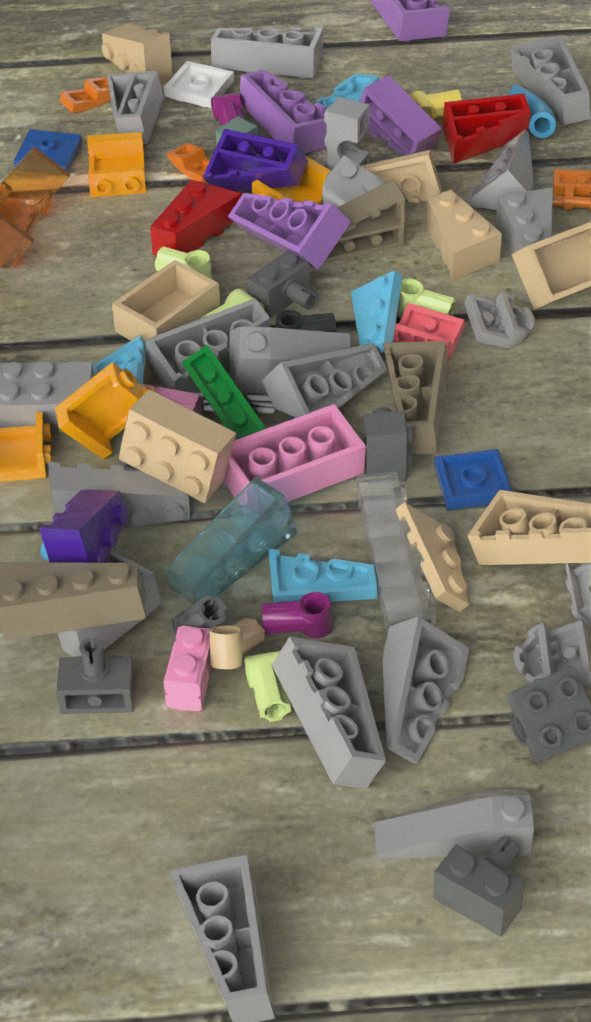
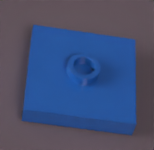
M30 129L14 159L15 169L67 174L82 144V135Z
M498 449L434 457V467L447 511L488 506L499 490L512 492Z

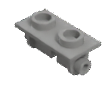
M565 563L568 577L565 582L571 593L573 603L571 605L572 614L577 621L582 620L591 628V563H582L577 568H574L570 563Z

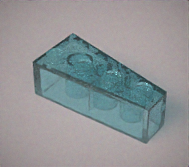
M255 477L166 567L164 573L171 588L193 604L207 594L216 598L269 556L268 548L277 550L298 534L286 496L258 477Z

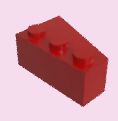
M525 93L444 102L442 128L452 163L455 164L501 147L525 129L528 132L531 112Z
M191 179L150 226L153 255L157 256L158 251L163 246L189 253L204 246V240L212 235L218 237L223 234L224 228L234 223L227 216L242 196V193Z

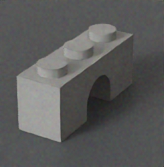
M338 97L331 107L326 109L324 115V122L327 124V134L324 145L327 147L325 167L332 170L344 155L360 166L369 164V152L358 149L351 143H358L369 129V104Z

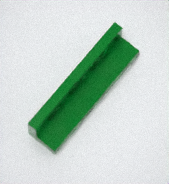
M208 345L181 362L223 425L236 433L235 440L266 429Z

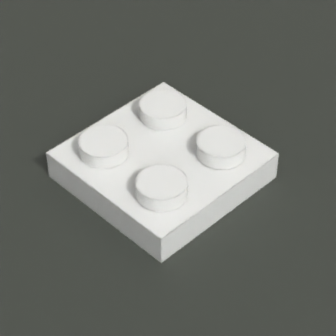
M186 61L163 87L164 97L212 108L211 97L223 95L234 82V72Z

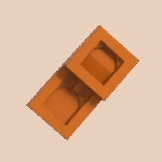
M107 77L85 79L84 89L63 91L60 94V102L71 113L90 110L111 100Z
M187 142L166 153L170 162L192 180L202 181L207 184L203 175L210 159L206 158L204 148Z

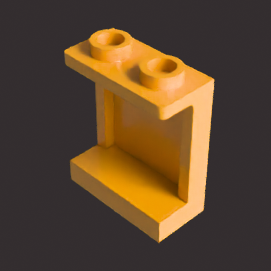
M142 132L87 136L89 153L88 179L91 197L146 193Z
M305 156L308 164L298 186L270 188L256 180L252 183V194L271 196L278 200L291 198L294 202L302 203L304 200L314 201L318 205H323V184L331 170Z
M112 362L55 407L59 428L104 460L113 453L110 439L125 428L129 409L149 389L154 390L148 385L144 387L129 370H122Z
M36 412V425L0 428V482L46 478V464L52 462L51 446L46 445V442H52L50 423H44L43 412Z

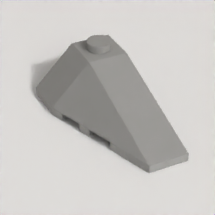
M526 129L503 146L492 161L493 165L482 174V185H475L469 192L465 202L471 207L497 210V196L512 192L532 191L534 178L530 139Z
M239 326L230 331V378L242 394L265 393L267 391L262 380L278 364L350 348V334Z
M419 616L389 626L383 653L386 748L411 763H417L420 760L436 730L434 725L439 715L446 712L450 705L448 702L453 690L460 687L464 679L469 653L467 646Z
M525 788L483 789L374 822L376 859L446 857L455 844L477 856H488L499 838L502 837L508 838V842L504 846L505 849L513 841L519 847L520 855H531L534 823L530 794Z

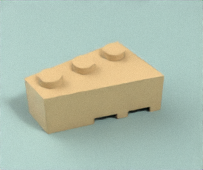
M452 190L442 192L427 199L426 227L436 248H439L442 254L444 265L447 264L452 281L500 262L502 233Z

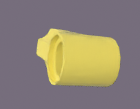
M459 90L426 95L423 91H415L409 95L433 120L443 117L444 102L461 100Z

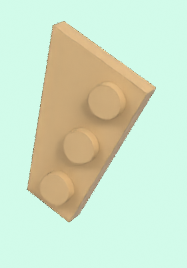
M430 150L362 165V167L386 182L394 180L403 197L408 202L419 203V200L427 201V199L443 192Z
M404 502L395 511L399 520H406L411 529L407 534L410 544L417 547L424 557V561L420 565L435 598L461 612L470 603L466 591L467 584L463 579L460 566L461 559L456 550L454 532L447 524L437 522Z

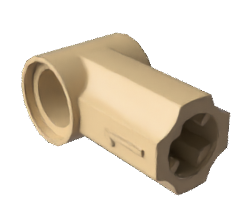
M244 618L233 625H221L209 629L211 667L234 669L242 666V656L256 649L257 645L264 641V629L258 625L256 619Z

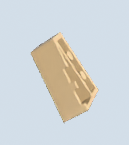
M126 23L102 33L103 55L126 73L157 71L160 83L173 77L169 32L157 33L156 29L145 30L143 26Z

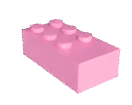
M333 404L234 440L224 483L247 517L363 474L366 446L336 405Z

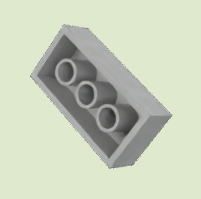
M0 363V428L36 425V412H43L44 423H50L51 433L63 432L59 428L55 407L94 377L93 363Z

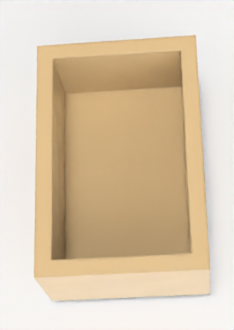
M591 222L526 246L512 254L534 310L591 288Z
M173 260L112 303L115 332L129 340H133L141 334L146 342V339L199 320L205 314L220 307L219 283L183 263Z
M149 389L129 409L119 460L206 503L224 482L236 433Z

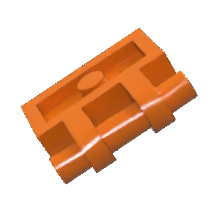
M554 169L553 207H564V210L589 208V211H591V171Z

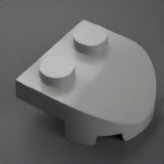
M344 155L324 181L322 203H331L337 208L387 182Z
M500 291L496 300L468 294L464 301L476 341L484 345H494L503 348L515 347L526 339L535 324L531 310L528 307L522 310L513 303L514 296Z
M582 620L549 631L544 622L528 630L529 637L521 647L516 645L513 655L514 664L528 684L574 665L583 687L591 685V651L587 628Z

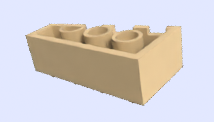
M499 490L467 536L479 565L591 563V504Z

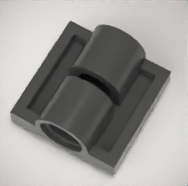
M574 665L505 694L512 709V712L509 714L512 732L521 745L528 746L535 763L591 740V704Z

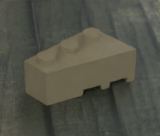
M394 180L337 207L351 223L324 263L404 246L405 198Z

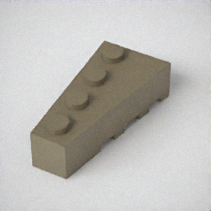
M445 341L383 343L396 411H403L405 424H411L413 441L412 444H407V448L411 449V454H438L449 372Z
M0 562V628L5 641L146 619L147 594L138 563Z

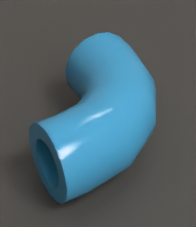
M514 83L508 95L525 93L531 112L529 121L530 132L538 138H547L552 135L556 127V118L552 109L537 95Z

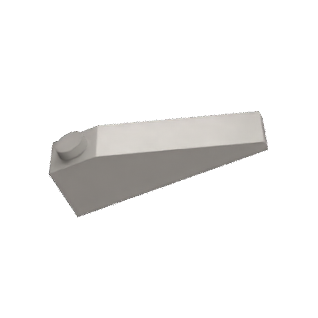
M375 343L281 362L262 380V383L274 408L297 418L333 404L339 408L385 373L387 368Z

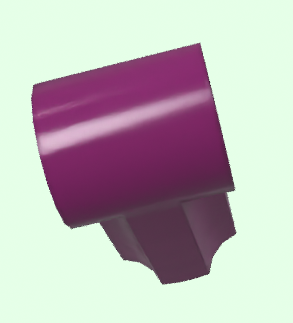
M239 93L211 97L213 116L215 120H219L220 127L237 116L243 118Z
M321 592L307 593L300 601L262 604L264 634L303 631L306 636L318 639L327 636L332 631L333 621L330 600Z

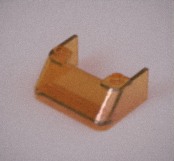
M35 146L0 183V268L8 269L11 265L16 268L25 256L24 252L35 240L27 234L33 221L39 214L42 216L47 214L53 206V202L50 201L53 194L71 175Z

